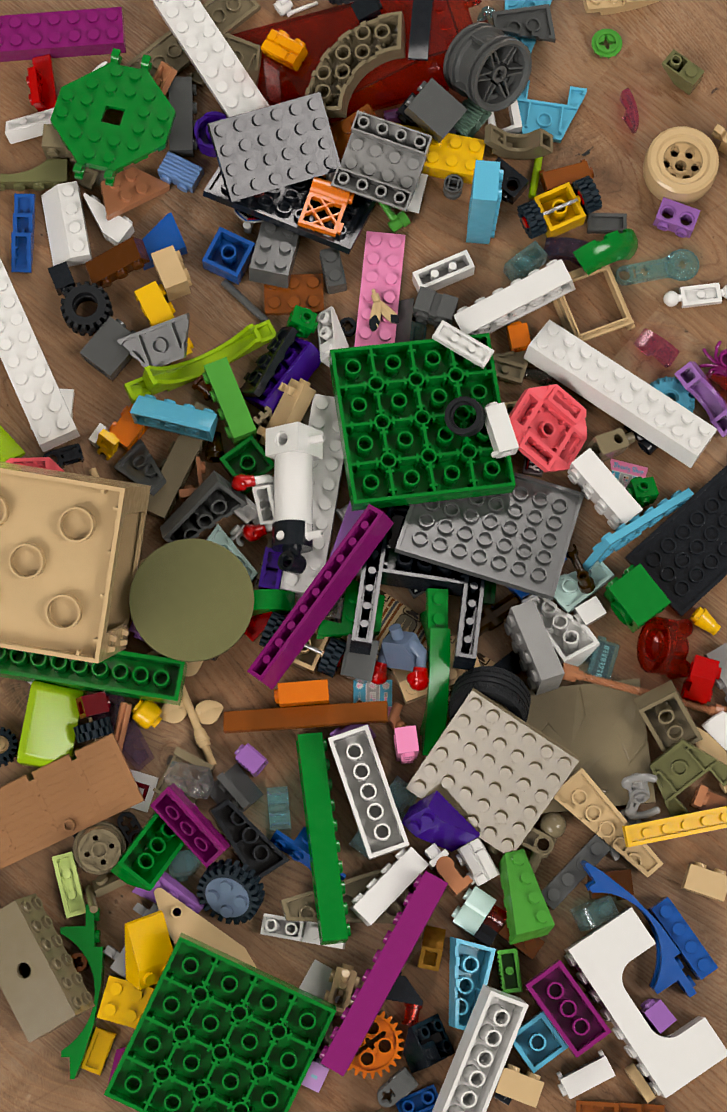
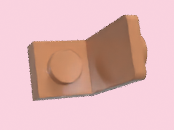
M196 456L200 486L204 482L202 474L206 473L205 462H201L200 456ZM188 485L180 489L181 502H184L198 487L195 488L194 485Z
M699 785L696 787L689 806L701 811L727 806V798L708 791L706 786Z

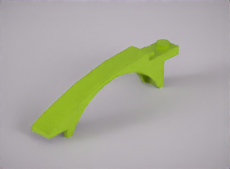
M270 320L256 325L252 323L225 343L198 357L169 366L156 367L149 365L144 367L143 376L125 383L124 388L132 404L135 403L139 395L145 396V394L153 396L165 390L169 392L196 380L204 373V365L227 357L230 364L271 342L277 333Z

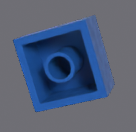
M219 227L202 259L203 268L239 285L251 263L255 243Z

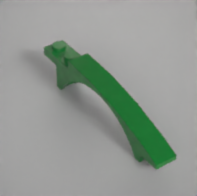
M426 589V610L420 613V622L423 626L427 643L429 678L426 707L420 727L422 756L429 754L446 728L450 674L448 589Z
M86 904V926L60 927V933L74 942L85 955L93 973L95 986V1007L92 1009L86 1026L79 1036L61 1051V1057H70V1079L77 1078L97 1023V1014L104 985L105 953L103 951L106 947H97V943L101 941V932L97 930V921H100V908H98L96 913H91L88 904Z

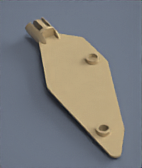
M155 889L154 896L158 910H161L164 914L167 929L174 944H176L182 932L257 968L245 947L164 889ZM175 908H179L181 910V914L179 916L173 915V910Z

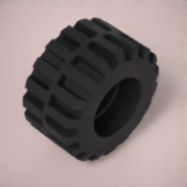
M87 281L84 282V285H81L79 282L76 283V287L70 286L69 292L65 291L63 294L65 299L61 298L62 306H60L67 326L72 328L74 333L77 334L79 332L81 336H85V333H88L89 336H93V332H97L106 320L113 316L112 304L107 292L105 293L101 286L98 288L96 283L90 285ZM92 301L98 304L97 310L91 316L81 317L76 314L78 306L83 302Z

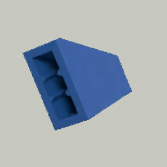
M172 212L168 213L142 239L150 258V262L144 264V271L154 267L151 253L171 245L174 246L175 251H180L181 256L187 254L186 245Z

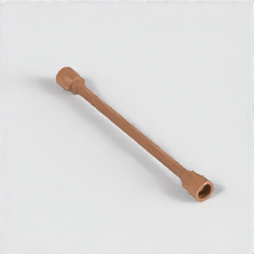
M567 663L561 664L565 672L563 680L575 683L576 680H583L631 694L634 693L639 696L650 691L584 673L579 670L578 666ZM682 699L686 708L704 712L710 716H714L721 711L727 712V706L715 704V706H707Z

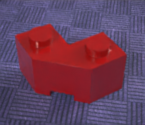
M699 655L692 657L688 677L683 682L681 698L704 705L710 702L715 679H719L722 670L719 667L720 661Z

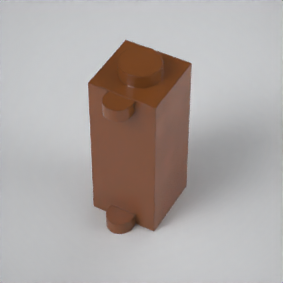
M585 159L580 160V163L545 172L544 170H539L544 193L568 182L572 187L574 181L586 176L594 178L593 169L588 166Z

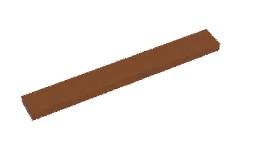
M372 701L224 712L223 731L226 734L388 723V702Z

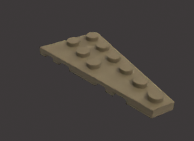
M382 869L343 880L345 883L343 902H347L348 915H345L346 923H364L350 909L353 905L351 901L357 894L361 893L363 895L368 890L366 885L374 877L378 879L382 875ZM408 887L374 923L393 924L399 911L403 913L405 909L403 903L409 893ZM314 890L280 900L286 921L317 922Z

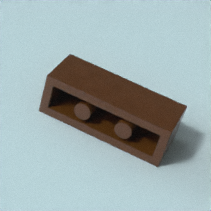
M131 237L86 262L85 266L91 282L96 283L99 287L106 288L111 286L115 280L127 277L128 273L133 270L142 269L145 266L144 264L150 262V258L143 240Z

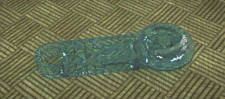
M679 249L662 259L621 266L616 271L615 279L622 286L664 278L687 281L697 274L699 260L692 251ZM680 261H684V264L687 263L685 269H681L682 266L678 267ZM641 268H644L645 271H649L647 272L646 276H643L642 273H639L641 272ZM633 269H635V273H638L636 274V278H633ZM626 271L630 274V278L622 280L619 277V273Z

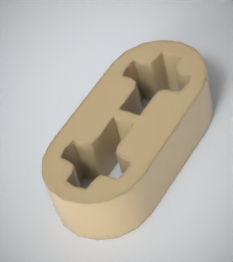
M634 1063L624 1068L626 1074L647 1104L656 1098Z

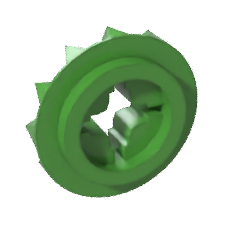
M601 29L594 34L591 47L600 58L607 57L609 59L613 56L616 57L621 51L622 39L612 29ZM605 38L608 44H611L609 45L608 50L605 47V45H602L604 44Z

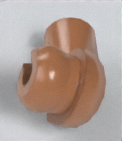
M393 702L388 716V721L393 731L394 728L407 726L400 718L403 705L397 702Z

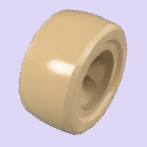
M687 126L669 128L661 132L646 151L643 162V177L646 186L661 201L665 197L684 205L693 203L703 197L713 185L719 168V155L712 140L703 132ZM672 151L677 152V153H678V156H677V157H673V156L671 155V152H672ZM690 153L692 155V158H686L685 154ZM663 162H667L669 167L666 168ZM692 166H697V167H698V170H697V171H693V170L691 169V167H692Z

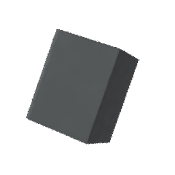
M348 634L340 675L361 684L372 682L380 641L372 640L370 655L349 652L352 635Z

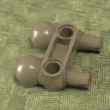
M549 812L545 814L540 821V829L533 826L521 843V845L532 852L528 860L534 874L542 859L548 858L557 841L556 838L562 836L566 830V821L559 813ZM542 838L549 841V846L546 849H540L537 846L538 841ZM488 844L487 850L494 854L499 852V850Z

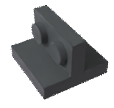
M237 763L225 773L219 774L216 777L217 780L205 790L217 804L225 799H229L242 813L264 795Z

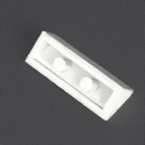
M54 108L6 121L5 134L9 142L14 144L42 136L43 125L51 124L50 119Z

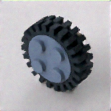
M221 859L217 863L215 861L211 866H208L197 885V897H201L199 900L200 904L206 903L203 908L205 911L212 910L210 913L211 917L217 914L219 915L218 921L222 922L223 918H226V924H231L233 920L234 925H239L240 921L243 924L254 917L264 900L265 891L263 890L264 884L259 883L261 880L260 876L253 877L256 872L254 869L248 872L246 870L248 868L247 864L244 863L243 867H240V861L236 860L232 864V859H227L225 863Z

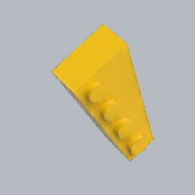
M156 281L134 291V297L137 302H140L141 310L145 317L149 319L151 327L175 318L173 313L176 312L172 303H167L164 295H166L162 284L158 285ZM189 337L186 357L193 353L191 349L194 348Z

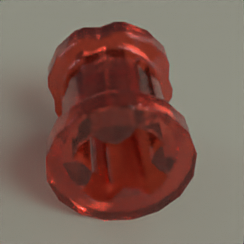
M404 1003L406 1009L404 1020L401 1021V1024L413 1026L418 1023L420 1010L423 1006Z

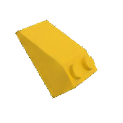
M161 910L125 923L126 980L138 990L157 983L173 950L165 917Z

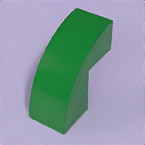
M279 589L253 590L254 610L252 616L274 611L287 615L296 605L295 592Z

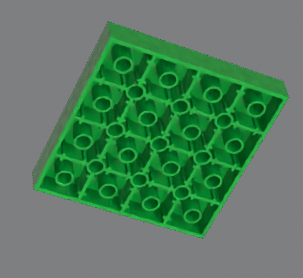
M489 333L469 335L492 349ZM433 339L330 350L328 359L352 511L365 510L369 504L376 508L512 493L516 483L511 455L498 459L496 457L492 458L491 453L494 450L485 423L477 434L471 437H461L447 427L444 419L448 404L460 396H468L475 399L483 409L489 403H501L493 355L483 369ZM469 405L460 406L454 414L455 424L460 428H469L476 420L477 414L475 409Z
M181 932L106 1087L104 1095L139 1112H288L336 1013V1006Z

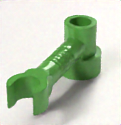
M379 203L390 219L387 224L393 233L411 224L404 211L395 214L390 206Z

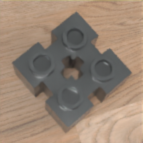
M420 286L413 307L412 320L420 326L433 325L435 330L442 320L452 325L454 321L453 315L456 314L459 298L444 293L442 295L436 293L435 290Z

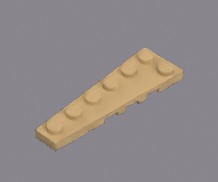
M583 768L578 769L564 782L554 796V799L642 874L649 877L663 865L662 861L647 844L626 847L622 826L630 825L629 822Z

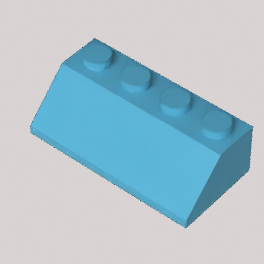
M145 394V396L139 395L130 411L135 424L213 442L219 420L218 415L211 409L204 408L199 410L190 404L182 406L176 404L173 400L164 399V401L157 400L155 396Z

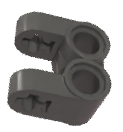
M405 1066L393 1074L378 1089V1102L383 1107L393 1106L419 1085ZM391 1089L393 1091L390 1094L391 1100L386 1098L383 1100V1092L389 1093Z

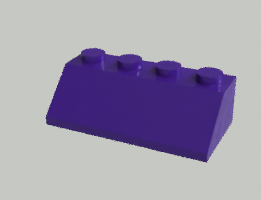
M295 337L294 343L289 346L285 353L284 360L276 368L275 375L266 385L265 392L260 397L243 398L263 413L264 408L268 406L272 410L273 415L284 393L278 389L281 382L288 385L291 378L297 381L301 378L308 382L310 376L321 364L320 351L311 342Z

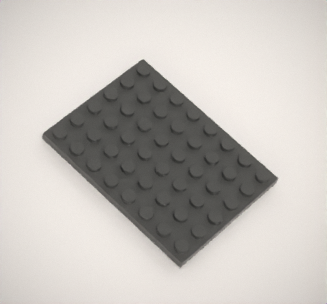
M514 472L516 486L512 493L410 504L395 552L553 601L585 493Z

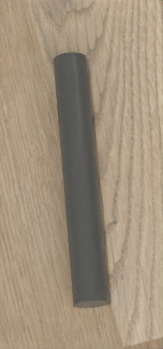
M227 279L222 281L221 286L261 322L269 319Z

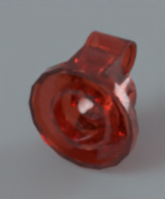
M653 617L648 620L638 636L637 659L640 667L647 673L665 675L669 679L688 677L690 663L686 660L689 652L687 637L693 632L692 623L688 619L674 620L662 617Z

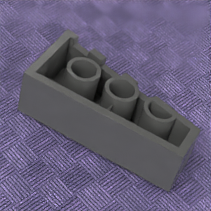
M214 470L160 526L163 539L170 543L181 539L197 538L200 536L199 533L205 529H211L222 518H227L239 507L243 508L248 503L242 491H235L231 487V483Z

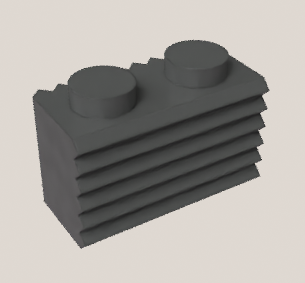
M334 248L320 250V261L327 293L335 294L347 291V283L339 250Z

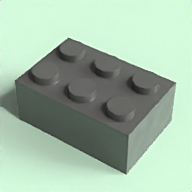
M263 221L249 267V281L288 289L301 235Z

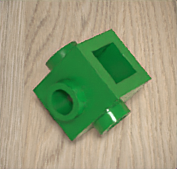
M295 305L289 315L286 327H294L298 331L296 336L307 339L309 334L314 333L317 328L318 322H316L318 314L308 308Z
M635 477L630 480L625 488L641 507L653 504L659 495L654 477Z

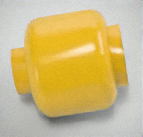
M140 699L131 710L133 713L132 719L143 729H148L151 726L155 728L162 720L160 717L162 709L153 701Z

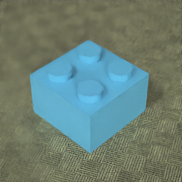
M542 1011L520 1026L513 1043V1047L532 1073H535L568 1048Z

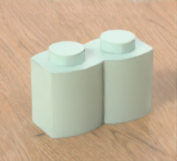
M476 886L473 890L468 888L463 896V899L466 901L462 907L457 906L451 915L454 918L452 923L472 936L475 935L496 902V899Z

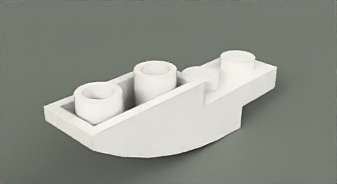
M264 913L260 934L320 945L318 923L286 921L283 916ZM346 943L330 944V945H322V946H328V947L339 948V949H344V950H345V944H346Z

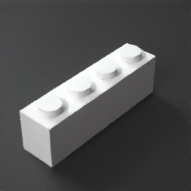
M412 847L402 848L395 855L397 860L392 865L390 863L386 864L381 870L382 875L378 879L374 877L366 885L368 890L363 895L361 893L357 894L351 901L353 905L350 909L367 926L372 925L418 877L419 873L421 874L429 865Z

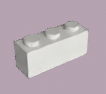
M464 250L412 272V282L417 292H419L420 286L436 291L474 275L475 266L468 251Z

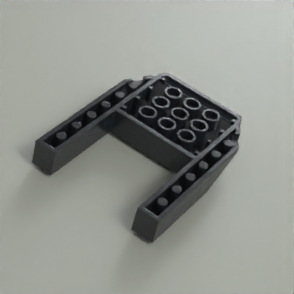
M410 506L389 507L385 514L394 524L362 566L349 652L370 655L381 584L426 591L428 588L448 589V595L461 596L453 668L464 670L474 668L477 657L485 580L396 553L395 547Z

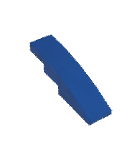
M14 193L13 232H11V272L32 273L35 194Z

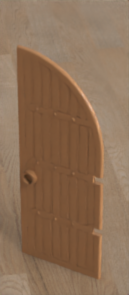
M113 733L75 750L74 753L77 759L73 761L70 754H67L32 771L34 779L31 781L27 775H24L0 787V869L145 801Z

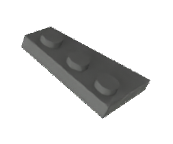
M549 4L492 12L493 26L500 29L505 35L553 43L556 41Z
M141 438L114 466L118 473L131 482L151 486L150 495L152 496L167 482Z

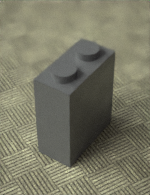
M431 78L428 83L424 80L418 87L419 94L416 97L412 95L405 103L407 108L403 112L426 133L433 136L432 138L440 143L468 109Z
M109 317L79 353L86 362L113 382L133 358L130 352L118 343L117 339L136 332L134 330L131 332L125 328L126 325L118 318L114 320L112 317Z

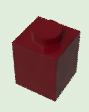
M105 691L81 696L76 699L80 719L109 712L110 699L106 696Z

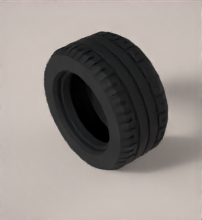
M480 666L464 672L455 681L448 707L451 720L470 691L475 688L491 700L500 702L509 709V712L527 722L531 703L530 693L522 680L512 672L495 666Z

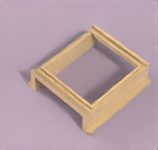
M609 264L590 275H587L582 267L568 273L572 281L576 282L603 272L623 319L580 334L565 296L552 301L563 328L584 342L624 327L627 330L635 328L634 321Z

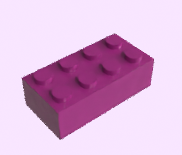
M557 959L523 984L576 1058L611 1033V1030L561 960Z

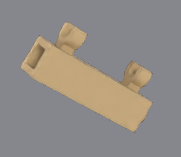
M291 378L288 385L281 382L278 389L284 393L266 428L294 422L301 423L316 393V390L310 388L311 383L301 378L299 381ZM259 426L256 433L262 436L258 443L265 446L266 428Z

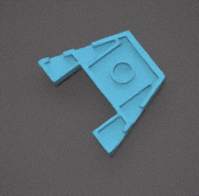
M529 80L524 91L517 99L522 121L521 134L541 128L553 135V142L561 143L586 96L587 89L570 86L567 105L527 99Z

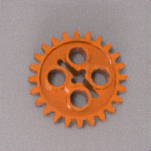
M385 1011L377 1015L374 1020L379 1026L378 1031L375 1034L367 1033L365 1039L369 1038L371 1040L382 1031H385L386 1034L374 1042V1048L367 1047L358 1055H355L348 1068V1071L355 1068V1076L361 1071L364 1079L367 1073H370L371 1078L374 1079L375 1072H378L380 1077H383L382 1070L385 1069L390 1073L389 1065L391 1064L396 1067L394 1059L402 1058L397 1054L398 1051L404 1050L403 1047L399 1046V1043L404 1042V1039L398 1038L402 1030H395L398 1022L390 1023L393 1016H389L387 1019L384 1018ZM365 1039L363 1040L360 1048L366 1044ZM388 1040L391 1047L387 1052L379 1049L380 1041ZM363 1053H371L373 1055V1062L364 1064L361 1061Z

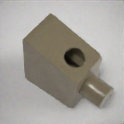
M618 428L595 436L586 446L585 451L591 448L598 458L605 462L623 454L630 446L629 444L635 442V436L632 431L624 433L622 428Z

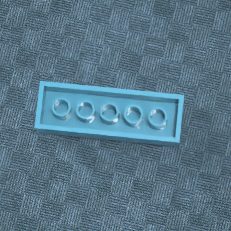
M475 161L468 211L467 243L490 244V238H494L502 198L501 187L504 170L500 169V162Z

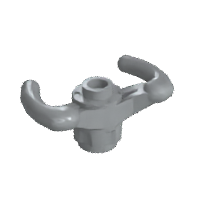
M634 773L622 779L621 786L627 789L629 793V801L624 811L628 819H646L660 813L659 807L636 812L639 805L650 798L648 782L655 783L658 779L656 775Z

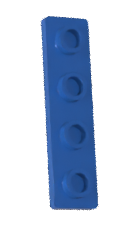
M303 827L295 840L276 830L270 841L279 850L284 851L292 859L302 863L311 871L306 827ZM340 873L341 881L346 878V874Z

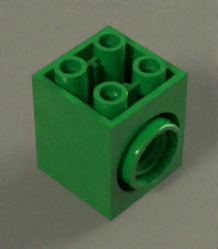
M632 564L624 571L620 579L618 577L612 579L605 587L606 591L603 594L610 603L614 614L624 625L629 627L632 633L665 610L671 603L641 564L636 567Z

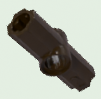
M513 594L508 595L497 604H492L482 610L479 637L488 630L492 631L500 626L507 619L510 608L520 604Z

